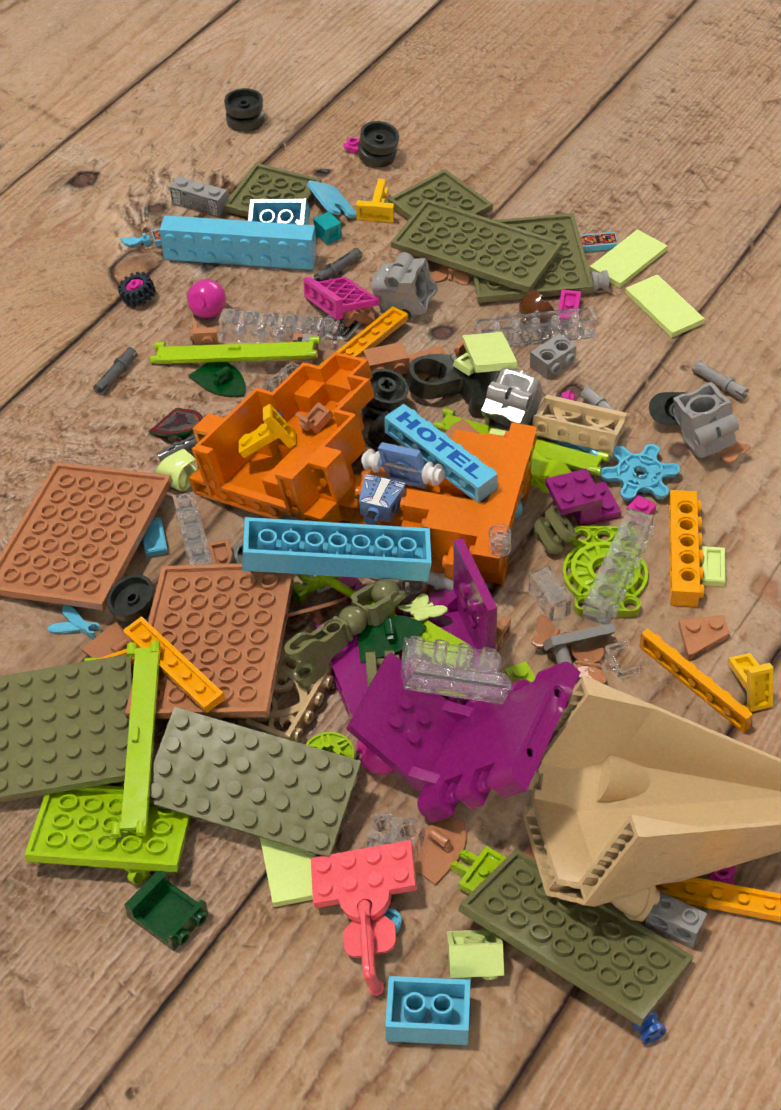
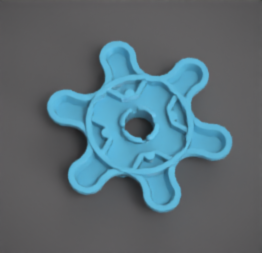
M655 444L646 445L644 450L638 454L629 452L623 446H616L612 455L619 462L618 465L602 468L600 476L605 482H619L620 486L623 487L620 494L624 501H632L639 492L643 494L651 493L657 499H664L669 493V488L662 483V480L665 478H675L680 472V466L676 463L659 462L657 456L660 448ZM638 471H640V472H643V473H645V474L639 475V477H638L636 473H637Z

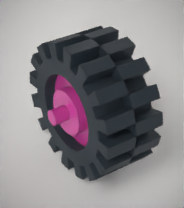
M136 272V275L131 273L130 277L125 276V280H121L120 284H118V292L127 306L135 307L137 305L139 307L141 303L146 304V300L150 301L152 299L151 296H155V286L149 274H145V272H141V274Z

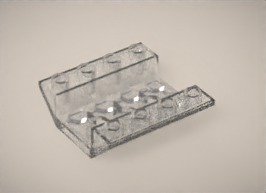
M419 636L404 637L400 673L404 689L503 704L512 688L509 676L500 672L502 659L499 652L493 648L483 647L482 649H475L473 646L464 643L456 646L450 645L444 640L431 642L425 641L424 638Z

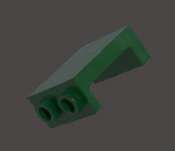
M156 871L124 904L127 917L172 951H175L179 945L185 944L190 937V933L197 926H201L208 917L206 902L202 899L197 902L169 882L168 874L165 871Z

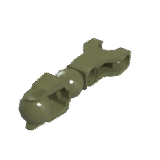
M377 580L373 584L366 585L351 595L352 606L344 608L338 617L334 616L333 619L326 621L312 633L300 632L285 644L284 649L289 658L301 661L293 671L296 683L302 686H310L326 673L330 660L347 646L348 641L353 640L352 635L355 636L362 633L367 625H381L395 611V607L405 599L406 592L400 591L399 586L392 580Z

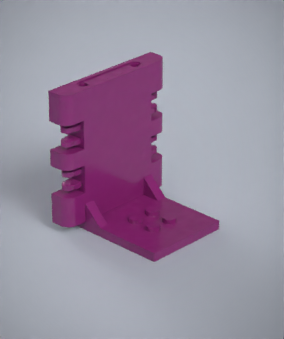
M460 538L454 540L453 589L450 592L444 589L426 594L429 597V603H433L434 606L444 605L448 608V611L441 616L429 617L426 620L469 644L473 649L472 658L461 669L450 670L411 646L396 655H399V659L442 697L447 696L449 701L457 703L458 697L460 704L465 705L471 699L491 691L494 692L492 683L495 682L497 606L464 539ZM399 608L395 609L396 615L414 618V616L410 614L411 612H409V614L404 615L402 610H400ZM322 624L315 625V630ZM352 635L353 640L348 641L347 646L329 662L332 676H334V683L349 720L353 717L368 689L366 663L360 662L357 635Z
M391 652L385 656L346 730L421 793L417 801L418 810L427 820L433 823L451 817L460 800L471 810L483 806L491 789L495 790L504 799L527 791L536 770L541 766V758L562 712L569 704L568 699L581 672L570 662L564 661L538 672L533 682L527 679H520L508 684L502 695L491 691L462 705L443 698Z

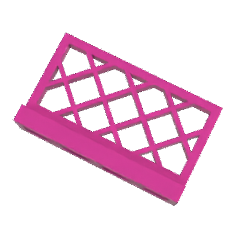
M312 277L303 278L304 297L336 320L343 319V312L379 305L377 297L347 277L317 282Z

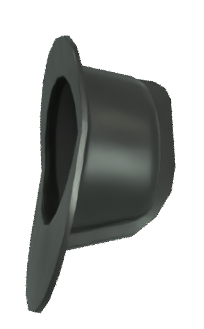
M663 392L653 396L648 408L651 417L660 424L679 425L673 414V408H675L673 398L686 394V392Z

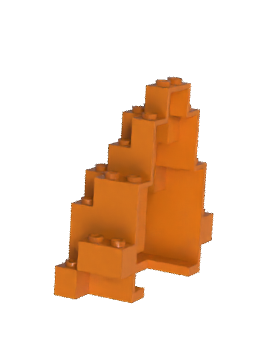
M334 352L320 366L303 362L273 392L255 388L225 418L208 413L192 428L197 440V444L192 448V452L198 465V469L189 477L194 493L271 519H278L281 515L288 514L302 521L339 523L342 517L337 502L356 482L351 464L366 450L362 435L364 425L360 411L375 396L370 382L373 376L368 360ZM319 402L330 410L334 416L316 434L311 429L308 431L303 429L298 424L300 419L295 414L298 411L305 417ZM271 404L276 411L283 414L285 421L296 431V445L289 449L280 438H277L246 458H243L239 454V439L243 435L258 429L263 424V407Z
M511 423L509 431H505L504 436L455 429L453 438H449L457 444H461L465 450L477 456L481 462L496 471L498 474L497 489L477 503L446 478L438 486H433L430 482L426 489L406 485V497L401 498L400 509L390 522L378 520L376 525L430 528V570L438 573L441 572L444 574V577L453 580L454 540L463 538L483 580L503 585L508 568L510 533L520 500L522 502L527 501L531 487L532 456L537 442V427ZM384 467L377 473L371 469L369 471L363 470L361 475L354 474L356 482L337 502L342 520L350 521V524H365L364 516L360 514L359 507L365 474L387 478Z

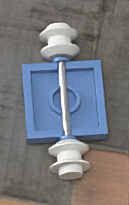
M382 442L378 447L379 451L375 453L373 449H368L362 456V464L365 470L369 471L372 469L373 472L377 473L384 467L387 479L404 482L406 485L426 489L430 482L433 486H438L445 477V471L441 464H436L435 466L432 462L424 464L420 450Z

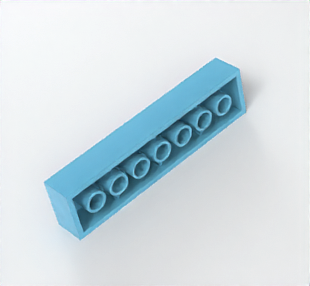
M164 215L160 227L164 260L313 270L317 257L315 225Z
M245 517L242 571L428 581L431 568L430 528Z

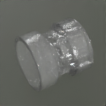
M502 524L492 526L488 532L489 552L497 557L508 555L511 551V529Z

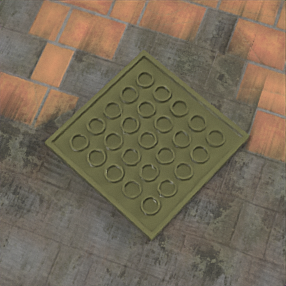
M573 213L495 220L563 242L562 249L533 288L542 297L561 296V290L580 291L581 294L594 293L593 281ZM472 275L478 303L523 299L527 292Z
M125 654L0 676V802L125 780L130 718L126 717L125 711L133 683L132 658L127 657Z

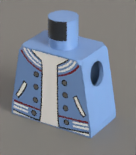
M365 474L359 498L360 514L364 516V523L376 525L378 520L390 522L400 509L401 498L406 497V483Z

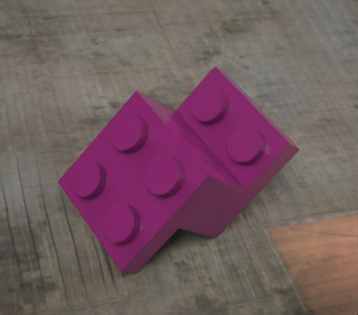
M587 468L546 478L545 485L561 515L573 513L579 526H589L621 517V510L606 482L595 484Z

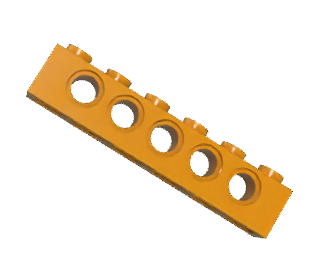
M670 490L668 515L671 606L698 607L699 598L704 597V584H700V580H703L704 570L703 567H699V563H702L703 550H699V546H702V533H698L702 525V517H698V513L701 512V500H697V491Z

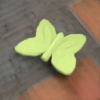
M425 593L416 597L410 605L398 606L400 610L411 612L410 614L418 621L426 620L429 617L441 616L448 611V608L444 605L434 606L433 603H429V597Z

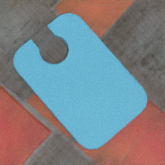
M312 180L308 181L307 186L328 212L340 215L341 211L338 209L340 208L347 217H356V211L336 187Z

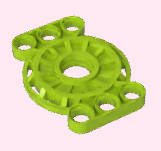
M578 526L574 528L577 535L583 534L587 537L584 540L575 537L571 541L576 547L567 555L563 564L562 575L567 589L576 597L574 612L580 617L634 618L638 616L641 606L638 597L647 585L648 569L643 557L632 548L636 540L635 530L630 527ZM607 535L609 539L601 540L598 536ZM628 535L632 539L626 541L621 539L620 536ZM606 566L612 568L616 575L610 578H603L596 575L594 571L599 567ZM566 568L571 569L570 574L568 576L566 573ZM642 569H643V572H644V577H643L642 574L640 573V571H641ZM638 584H642L641 587L636 591L635 589L637 588ZM580 603H588L590 607L583 609L578 605ZM610 603L613 605V608L605 609L601 605ZM631 603L634 604L636 608L630 610L625 608L624 605Z

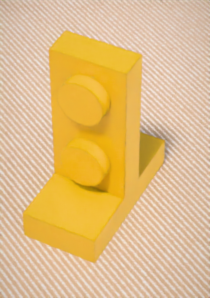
M378 179L372 201L357 200V220L394 222V203H386L385 199L388 198L389 187H386V179Z
M271 404L263 407V421L265 423L239 439V454L243 458H246L277 438H280L289 449L296 445V431Z
M751 653L729 657L728 666L747 691V708L750 712L773 707V666L770 663L759 665Z

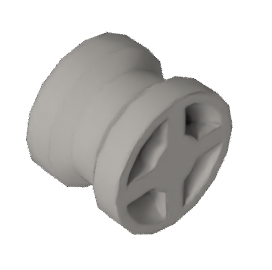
M603 270L601 273L596 271L590 273L594 291H597L598 288L603 290L609 289V274L607 270Z

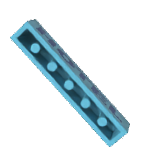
M403 404L384 417L385 433L406 448L420 450L423 461L426 464L428 462H432L434 466L441 464L445 471L444 478L477 503L497 489L498 474L493 468L485 465L477 456L465 450L461 444L454 442L446 433L441 432L430 421H426L418 415L415 410Z

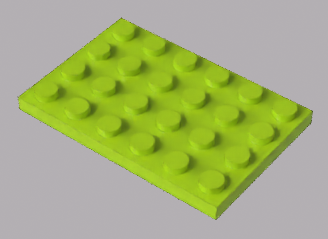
M97 785L45 794L24 854L25 862L178 872L191 817L149 804L145 836H137L136 830L122 831L120 838L111 837L112 823H121L124 787Z

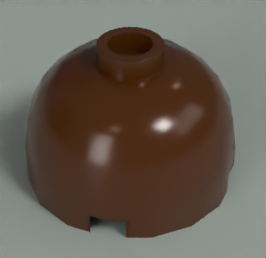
M533 289L523 297L519 304V312L522 316L520 320L526 327L530 325L535 329H544L557 320V314L551 304L540 299L542 295Z

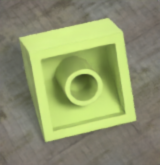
M487 929L446 931L450 978L471 980V977H482L485 980L497 979L498 976H504L503 942L500 937Z

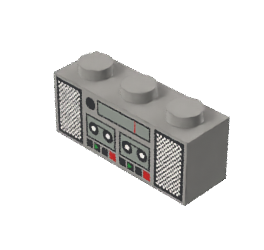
M180 176L169 186L173 205L221 218L225 213L223 205L228 200L227 190Z

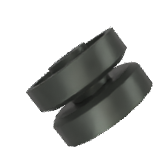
M250 88L235 89L225 96L226 122L231 129L247 132L259 128L264 123L263 97L257 90Z
M383 121L366 123L360 132L357 151L359 158L364 163L374 167H385L392 164L396 159L400 135L398 130L393 125Z
M375 369L371 371L373 377L370 379L375 396L361 411L373 420L386 410L390 414L403 405L407 399L409 386L406 379L393 370Z
M133 574L126 576L116 582L110 589L107 596V606L124 629L141 616L148 622L156 588L151 580L144 575Z

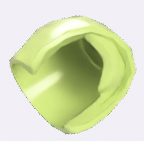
M181 449L163 459L158 465L156 473L171 475L173 482L170 487L179 491H185L191 487L189 477L197 470L191 463L196 460L185 449Z

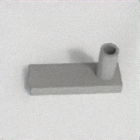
M614 623L556 635L545 640L543 646L545 651L554 650L558 664L564 661L572 664L567 646L607 638L615 633L616 629Z

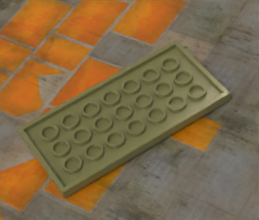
M425 199L393 238L391 248L528 293L534 288L562 249L563 242Z
M174 707L151 769L149 804L315 855L330 857L333 854L362 762Z
M515 849L460 903L458 910L640 1027L690 966L694 957L635 920L628 919L625 914L607 903L593 907L547 896L536 860L518 849Z

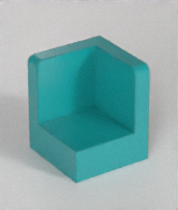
M330 212L313 218L315 235L326 245L342 238L341 222Z

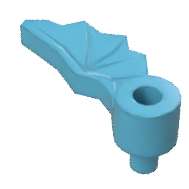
M143 233L140 238H120L124 246L136 247L142 242L145 246L151 244V239L146 233Z

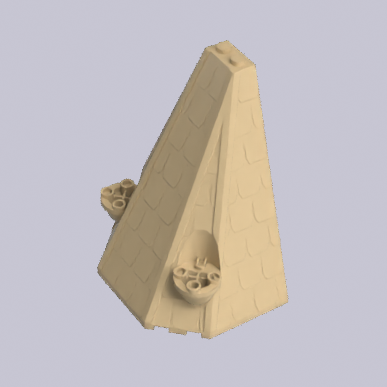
M581 677L572 690L568 699L569 704L562 712L541 758V766L536 770L528 787V790H532L530 806H524L523 819L547 896L593 907L611 902L628 919L644 921L653 905H657L660 899L659 890L655 888V885L684 881L781 852L780 758L596 680Z

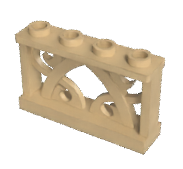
M546 395L543 404L533 417L532 426L537 427V436L613 453L620 436L624 433L627 413Z
M281 648L273 692H285L294 686L298 692L300 702L289 708L278 710L277 701L272 696L271 705L273 710L269 712V717L237 718L238 725L299 742L305 725H309L313 718L314 709L316 706L319 707L321 705L325 690L330 689L334 676L331 673V666H328L326 673L315 684L310 686L299 685L296 683L293 670L289 667L295 669L301 661L289 658L286 655L285 649ZM280 680L285 681V685L281 686L278 684ZM279 721L282 729H284L283 725L285 723H290L291 726L288 731L283 732L275 729L274 723ZM258 722H269V726L263 725Z

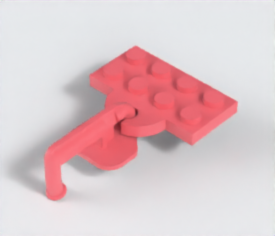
M411 840L331 854L330 857L319 856L311 858L313 904L315 908L340 904L344 914L353 920L343 932L344 949L350 957H362L363 977L369 992L374 996H379L384 991L383 983L376 976L374 955L391 951L397 941L394 922L383 914L390 906L393 894L417 890Z

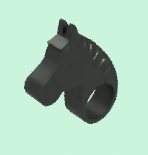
M428 354L417 357L410 363L406 382L409 386V391L413 395L431 400L460 393L464 400L469 403V413L474 417H484L481 409L486 401L488 387L492 381L496 382L500 371L475 372L468 376L453 366L454 360L459 357L446 354ZM428 373L437 378L440 377V381L427 382L416 375Z

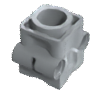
M406 252L400 253L394 263H383L371 283L373 295L379 299L381 312L385 313L394 306L408 314V321L406 322H411L415 315L425 314L430 300L438 291L435 281L429 274V265L426 258L414 259L412 255Z
M501 369L496 382L492 381L490 383L486 401L481 409L482 415L485 416V425L509 431L511 423L532 426L533 417L537 413L536 411L543 397L540 381L524 371Z
M713 382L702 385L691 393L681 394L673 398L675 405L673 414L677 423L681 425L683 440L698 457H706L710 454L718 453L736 443L735 431L739 430V424L733 414L731 401L720 393Z

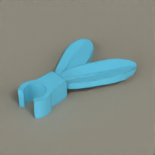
M69 605L62 607V613L69 622L54 623L48 627V631L53 634H67L80 631L91 639L96 637L93 630L101 632L98 623L83 621L79 613Z

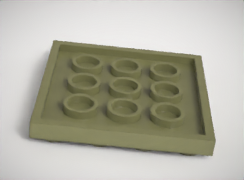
M255 163L223 205L224 211L249 217L250 199H306L309 204L314 194L307 186L308 181L312 180L321 183L322 181L319 178Z
M446 169L388 198L389 203H394V209L408 220L425 199L479 216L493 210V204Z

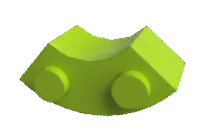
M534 450L531 486L540 488L543 493H549L545 485L546 478L572 471L561 459L550 460L539 455Z

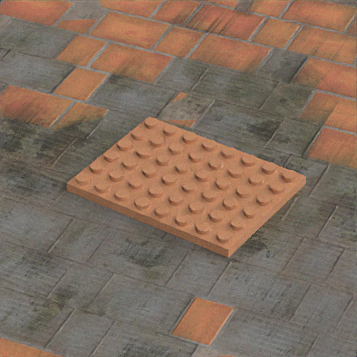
M56 462L0 555V596L105 610L110 589L116 582L121 580L173 482L171 475Z
M242 563L162 566L148 623L224 693L226 699L206 713L159 669L155 719H170L174 707L212 718L269 717L295 574L242 571ZM132 687L125 711L127 718H130Z

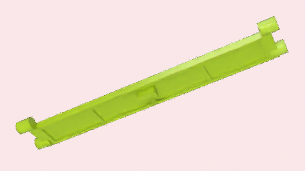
M311 336L308 342L166 346L165 342H155L154 348L158 351L156 355L150 356L151 364L312 359L318 358V351L314 350V346L321 343L320 336Z
M444 408L442 413L445 416L442 422L435 421L434 427L445 433L453 424L464 418L455 416V410ZM464 419L481 434H489L491 428L499 429ZM537 439L534 449L539 455L547 459H561L570 469L578 471L587 468L589 474L600 476L602 468L599 467L601 462H608L610 454L599 451L596 456Z
M151 641L150 647L137 648V644L133 642L127 644L126 656L130 658L135 657L122 817L121 823H112L111 837L120 838L122 831L136 830L137 836L146 835L160 661L159 641Z

